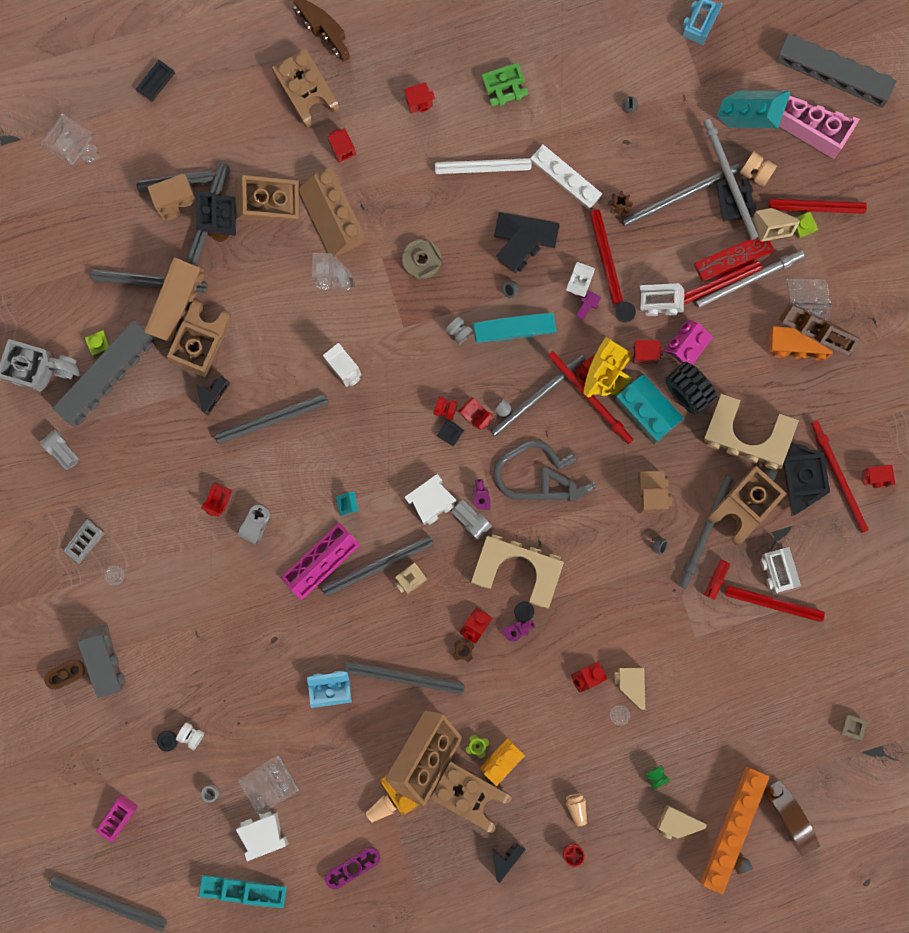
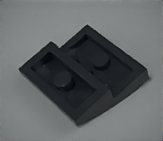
M196 192V229L207 233L236 236L235 197L216 196V192Z

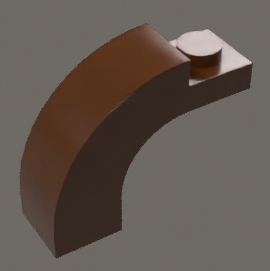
M781 780L765 788L764 795L779 815L787 829L791 842L800 855L803 857L820 847L815 832L803 810Z

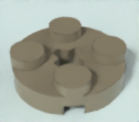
M418 239L406 246L402 259L403 266L406 272L416 280L431 278L441 268L442 256L435 243ZM419 255H422V257H425V256H426V257H427V259L425 260L426 263H424V264L418 263V262H417V261L419 260L418 256H419Z

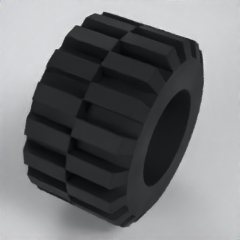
M686 361L665 377L666 385L674 398L694 415H700L717 400L716 391L707 377L697 367Z

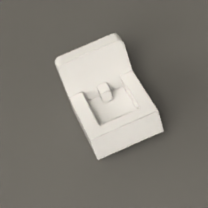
M577 262L566 290L585 297L595 268Z

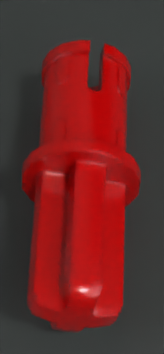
M719 561L713 576L709 577L711 580L703 594L704 596L716 600L721 585L725 584L723 581L730 568L729 562Z

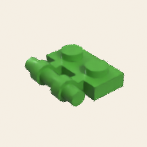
M519 63L482 74L487 94H496L495 98L490 99L492 107L505 105V102L512 100L518 101L522 97L529 95L527 87L519 89L518 86L525 83ZM512 87L513 92L503 95L502 90Z

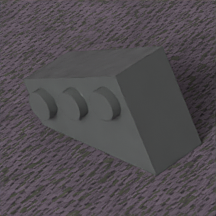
M108 624L84 630L78 640V645L97 698L121 692L125 684V678L119 669V661L113 647Z

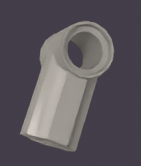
M56 429L39 442L50 455L56 458L65 470L77 464L79 457L66 444L67 441Z
M464 500L458 503L451 511L476 540H479L492 527L481 514H477Z

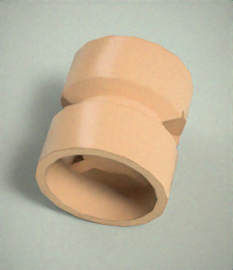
M754 151L740 174L749 179L753 177L756 184L764 187L777 165L769 160L764 161L763 156Z

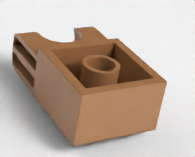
M307 49L272 67L278 83L305 127L313 123L309 110L314 104L322 103L328 107L330 112L339 110L337 100Z
M195 299L180 326L167 359L173 365L206 378L230 324L231 313L223 311L216 321L212 323L204 322L200 318L203 310L202 302ZM198 347L197 352H191V348Z
M755 466L746 473L708 516V520L711 523H715L726 515L733 517L736 520L737 529L731 539L735 545H739L766 518L787 493ZM753 493L757 494L756 500L753 498Z
M450 761L430 799L482 829L493 833L496 826L492 820L485 816L483 812L484 805L490 800H498L504 804L510 803L512 797L504 790ZM458 784L462 785V790L464 791L462 794L459 793V795L455 794L453 789L454 786L458 787Z

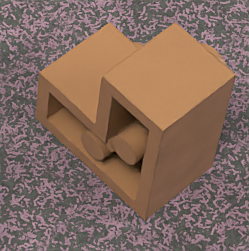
M185 173L148 186L155 209L163 220L176 218L178 214H181L180 206L187 207L196 201L189 179Z
M664 471L639 472L640 514L665 513L669 506H672V495L668 494V489H665L668 488L669 483L668 476H665Z

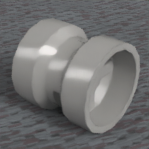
M457 317L446 328V332L449 335H454L455 341L459 345L466 341L473 333L469 326L464 325V321L460 317Z

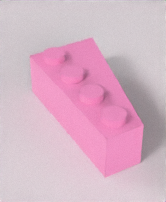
M789 96L779 127L835 159L860 119L846 117L843 113L837 111L833 113L824 110L825 107L819 105L815 107L807 104V101Z

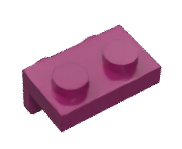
M688 320L681 326L676 337L669 342V346L665 351L668 354L674 355L681 363L686 361L693 365L713 336L699 322Z

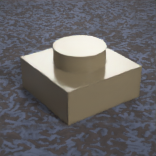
M846 715L840 734L862 741L868 721Z

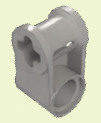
M262 505L253 506L240 527L238 537L257 545L270 518V511ZM261 511L264 514L263 518H258L256 512Z

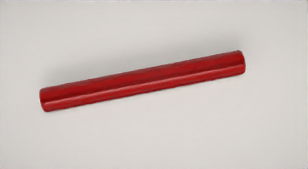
M771 198L768 203L769 209L773 208L782 211L864 214L867 211L866 202Z
M599 209L590 211V218L613 304H617L623 301L601 212Z
M756 260L684 292V305L761 270V263L759 260Z
M727 586L725 596L810 620L823 622L825 617L824 611L741 588Z

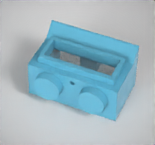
M711 0L694 1L690 9L692 15L690 18L686 17L682 26L685 29L683 37L704 46L723 3H715Z

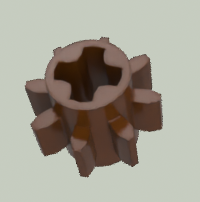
M620 191L618 195L613 193L611 196L613 200L608 201V205L612 206L610 213L615 212L618 214V217L624 212L628 215L629 209L627 207H632L633 202H629L630 194L626 196L623 194V191Z

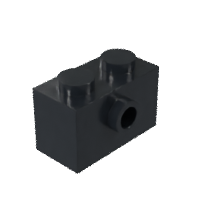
M521 226L496 257L516 274L518 271L522 272L528 264L526 261L530 256L535 257L541 249L539 247L541 243Z

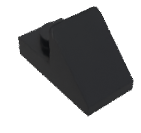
M220 376L219 379L216 378L212 382L210 392L197 384L201 411L207 416L231 384L224 377Z
M519 842L516 846L512 844L505 853L507 855L506 859L493 849L497 882L500 883L525 851V847Z

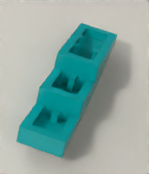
M554 313L516 316L472 324L475 343L512 341L517 338H531L536 335H547L557 332Z
M201 875L198 896L220 899L221 901L239 902L244 905L284 908L287 887L242 879Z

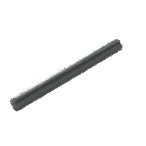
M221 162L218 164L209 191L216 192V196H220L229 171L227 164ZM196 229L185 262L194 266L197 265L207 232Z
M96 269L91 270L90 279L93 281L162 288L166 277ZM202 281L201 285H197L195 292L206 293L207 283Z
M325 394L316 396L215 433L216 442L218 444L323 407L328 405L329 401Z
M426 536L322 586V590L326 596H329L433 546V541L430 536Z
M346 662L344 669L345 672L457 694H463L465 687L463 683L353 662Z
M58 877L52 878L49 887L51 889L158 931H163L166 927L167 921L163 918Z

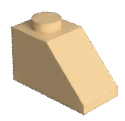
M773 208L756 211L752 218L761 242L793 236L800 223L798 218Z
M618 668V672H614L615 685H618V689L638 709L645 710L644 668Z
M666 805L656 828L661 831L660 835L671 840L672 836L679 839L703 830L707 824Z

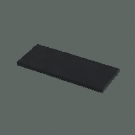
M499 212L494 237L510 240L520 227L523 226L540 241V246L555 248L560 223Z

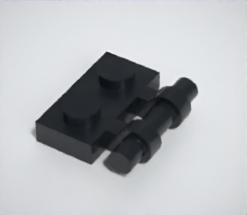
M749 178L741 180L742 186H739V190L744 195L746 207L750 217L753 218L755 209H757L756 203L753 202L752 198L753 187L750 185ZM717 182L716 188L722 221L742 219L728 182Z

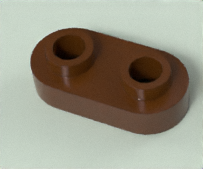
M69 660L48 671L44 682L50 689H61L82 678L85 673V666L79 660ZM74 666L78 668V672L76 674L72 672V668ZM56 675L60 678L58 683L54 682Z

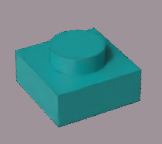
M355 492L336 496L339 516L358 512Z

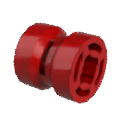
M439 396L433 415H442L446 419L453 420L458 401H448L445 397Z
M569 844L563 850L564 860L569 866L578 867L584 862L585 854L578 844Z

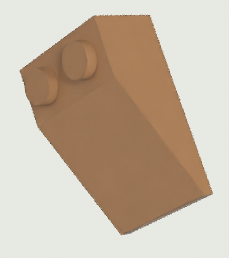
M247 175L240 176L235 180L236 219L248 221L298 220V181Z

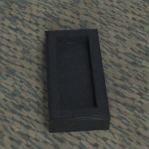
M158 60L135 90L150 102H153L173 77L175 71L161 60Z

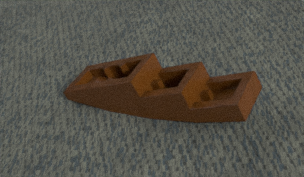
M790 302L779 318L782 323L848 356L852 354L861 340L848 331Z

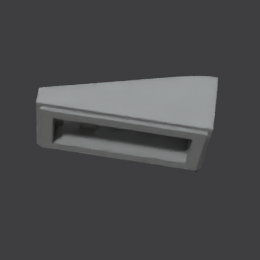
M87 519L64 549V552L80 564L104 536L105 532L91 520ZM88 529H90L92 532H94L95 535H94V536H91V535L87 532ZM83 535L90 539L89 543L82 538ZM78 541L86 546L84 550L77 545ZM73 547L81 553L79 556L71 550Z

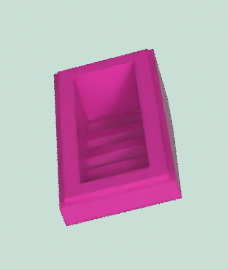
M121 795L102 820L96 832L113 843L138 808V805L124 795ZM116 811V812H118L119 814H121V815L124 817V819L121 818L120 816H118V815H117L116 813H114V812ZM110 818L113 819L115 822H117V823L119 824V826H117L115 823H113V822L110 821L109 819H110ZM107 825L108 827H110L111 829H113L115 832L112 833L111 831H109L108 829H106L104 826Z

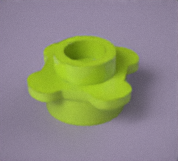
M472 735L466 752L469 755H477L479 758L485 757V749L489 745L488 739H481L477 735Z

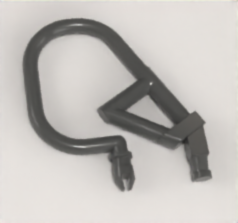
M528 441L511 450L498 460L494 469V479L500 491L505 496L515 500H569V502H576L577 499L588 494L592 489L597 488L592 481L590 484L577 489L575 482L549 468H541V492L515 493L510 491L502 481V467L508 460L529 448H540L546 451L557 469L565 466L568 467L569 464L577 461L579 457L577 456L573 459L572 456L577 455V453H571L560 461L555 451L548 444L541 441ZM549 478L569 488V492H549Z

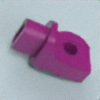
M587 290L585 297H580L584 304L576 316L584 320L591 307L598 309L599 306L597 304L601 297Z
M477 479L475 480L476 488L473 489V493L476 494L474 504L478 509L490 510L489 491L487 487H484V480ZM480 498L484 499L483 503L479 502Z
M532 620L526 623L522 621L506 627L502 630V633L509 641H517L522 635L527 636L529 630L535 628V624ZM512 631H516V636L512 634Z

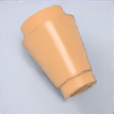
M580 793L568 796L566 798V806L575 826L586 825V799Z
M390 795L382 796L366 812V815L373 823L394 814L398 808Z

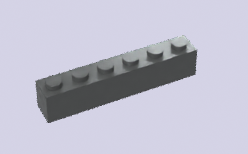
M788 34L776 59L777 63L881 108L887 103L897 81L888 74L874 71L872 67L862 66L851 58L841 57L835 51H828L816 43L804 41L798 35Z
M133 320L52 409L73 427L81 425L85 421L88 412L98 407L100 404L99 400L103 396L110 394L113 390L112 386L126 376V371L131 366L133 367L139 362L140 356L144 351L147 352L152 348L155 339L150 334L145 333V329Z

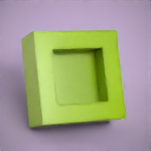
M811 212L796 217L800 221L795 230L798 238L817 232L818 227Z
M103 330L85 338L93 357L103 354L110 346L106 333Z

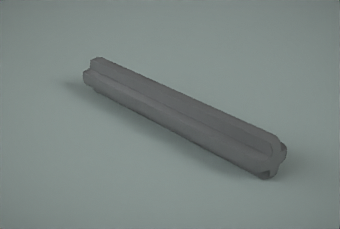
M211 170L186 174L190 185L213 182L214 179ZM175 176L137 181L138 192L149 191L148 186Z

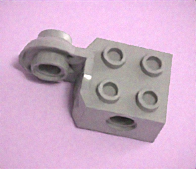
M8 339L0 361V379L2 381L41 392L47 386L52 372L54 375L71 380L72 377L80 378V372L76 366L77 360L63 355L56 359L53 357V354L45 349Z

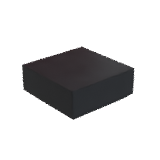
M447 419L437 437L454 447L463 434L464 429Z

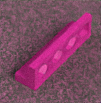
M338 523L293 565L281 579L297 597L303 600L352 554L360 544ZM342 530L343 534L338 539H335V536ZM324 546H327V549L323 553H320V550ZM309 560H312V563L308 567H305L306 563ZM294 574H297V577L290 583L289 579Z

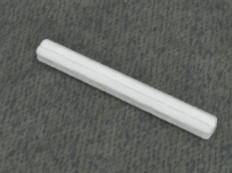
M529 158L435 163L436 174L531 169V159Z

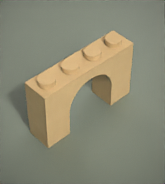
M721 394L705 436V443H708L707 446L716 450L720 447L727 450L726 453L733 456H738V454L745 456L746 460L753 463L758 461L765 463L767 468L773 470L781 469L799 420L779 414L772 435L766 442L760 445H747L738 440L733 432V422L741 400Z
M494 534L491 537L487 536L471 583L491 589L499 565L508 558L520 557L530 562L536 573V582L529 603L549 609L564 564L563 561H560L561 557L549 554V557L542 555L541 550L530 547V550L522 548L523 544L511 541L510 544L503 542L502 537Z

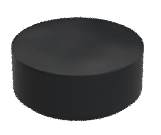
M622 302L618 305L615 314L620 322L628 323L634 319L636 309L633 304Z
M522 601L515 606L514 615L519 621L527 622L534 616V607L531 603Z
M173 731L160 733L157 738L158 747L166 752L174 750L178 745L176 740L177 734Z

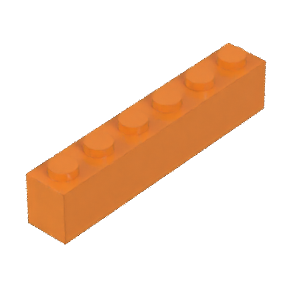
M745 768L700 880L704 887L720 894L724 893L769 776L751 768Z

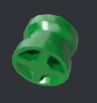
M662 765L644 774L646 779L650 780L652 790L670 781L669 777L664 774Z

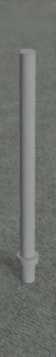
M707 119L703 122L707 131L706 136L711 140L751 240L756 239L759 236L718 139V131L716 128L714 129L711 119Z

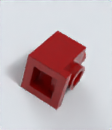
M892 464L868 467L863 470V485L881 488L885 487V483L886 487L896 484Z

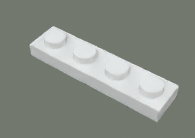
M542 145L530 158L535 166L588 210L601 198L602 193L546 146Z

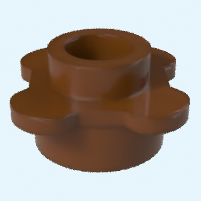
M460 640L454 643L456 649L453 658L470 662L473 659L471 654L474 644L472 642L462 643Z

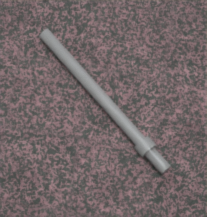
M800 250L790 256H783L779 258L778 262L695 301L698 308L709 304L781 268L786 269L792 266V263L804 258L805 254Z

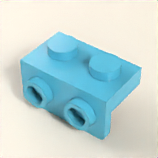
M335 671L332 674H314L307 677L311 708L352 703L348 672Z

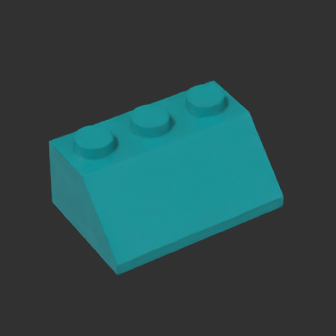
M737 91L723 98L717 117L728 128L778 129L790 92Z
M645 374L625 388L614 400L654 445L684 419Z

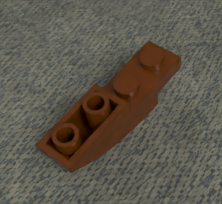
M293 0L294 6L292 8L298 17L302 16L304 19L303 24L308 32L312 31L315 36L321 34L323 40L332 45L331 50L336 58L340 57L343 62L350 59L349 51L342 42L346 38L344 30L315 4L307 0Z

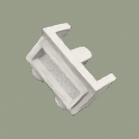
M679 283L640 285L641 311L647 316H657L658 313L677 315V312H684V288Z
M789 547L762 554V559H760L761 566L767 572V586L769 590L773 591V594L801 586Z

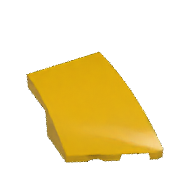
M605 337L591 363L584 387V395L587 397L596 394L601 396L609 394L619 395L631 380V377L622 370L633 354Z

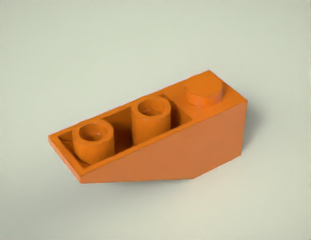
M773 326L769 331L768 354H774L776 358H785L786 355L794 356L795 359L814 357V360L824 361L833 354V351L802 334L795 328Z

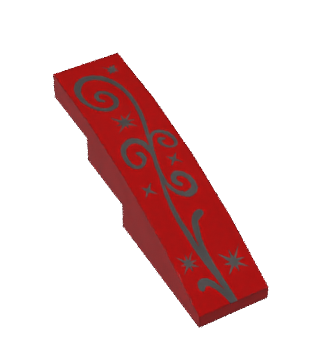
M759 238L750 239L699 260L693 265L702 282L731 272L737 267L752 263L756 259L772 254L775 250L770 240L761 242Z

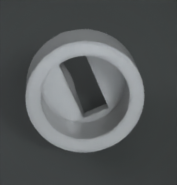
M503 399L494 412L499 416H507L511 412V406Z
M207 785L203 788L201 792L202 799L208 803L215 801L219 796L217 786Z

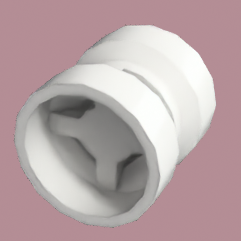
M186 722L178 733L176 740L180 743H186L188 748L194 751L202 740L204 732L193 729V726Z

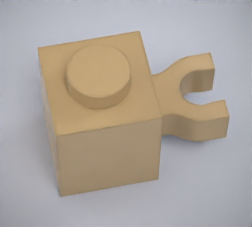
M416 563L395 577L398 580L395 583L401 593L406 591L407 594L427 581V578Z

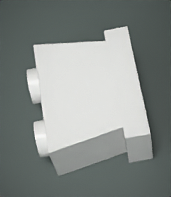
M339 343L323 355L328 366L345 387L353 386L360 380L361 372L359 367Z
M438 474L405 496L409 505L414 504L423 525L426 523L431 525L439 519L438 515L444 511L446 514L455 508L456 499L441 485L443 482Z
M271 811L259 815V820L254 822L252 819L245 820L240 823L241 827L236 829L247 849V852L244 853L247 861L289 844L286 836L282 837L278 813L272 814Z

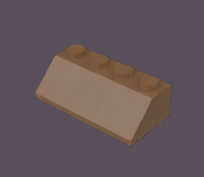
M332 167L313 175L299 188V193L331 259L366 243L365 235Z
M174 257L145 333L174 342L180 326L188 313L190 303L196 299L197 292L195 290L197 285H201L204 279V269Z
M424 711L385 780L396 792L424 807L460 744L462 736L444 714Z

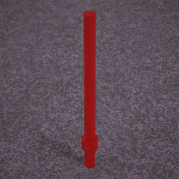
M552 351L547 357L611 425V430L615 434L618 433L627 444L631 443L634 439L623 428L624 425L620 420L617 421L594 395H591V397L584 395L585 385Z
M818 420L810 423L817 436L818 446L821 445L861 533L868 531V526L828 443L830 440L827 434H824Z

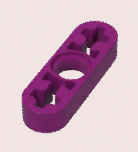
M373 847L366 848L333 868L326 875V885L331 889H338L375 867L380 861L379 851ZM367 852H370V854L375 853V862L367 861L364 863L366 868L363 869L361 861L357 858L361 857V860H364L368 856ZM355 862L359 866V871L356 874L348 872L347 865L349 863ZM340 868H343L344 874L348 879L345 880V876H342L338 880L339 884L331 883V874L337 876L342 873Z

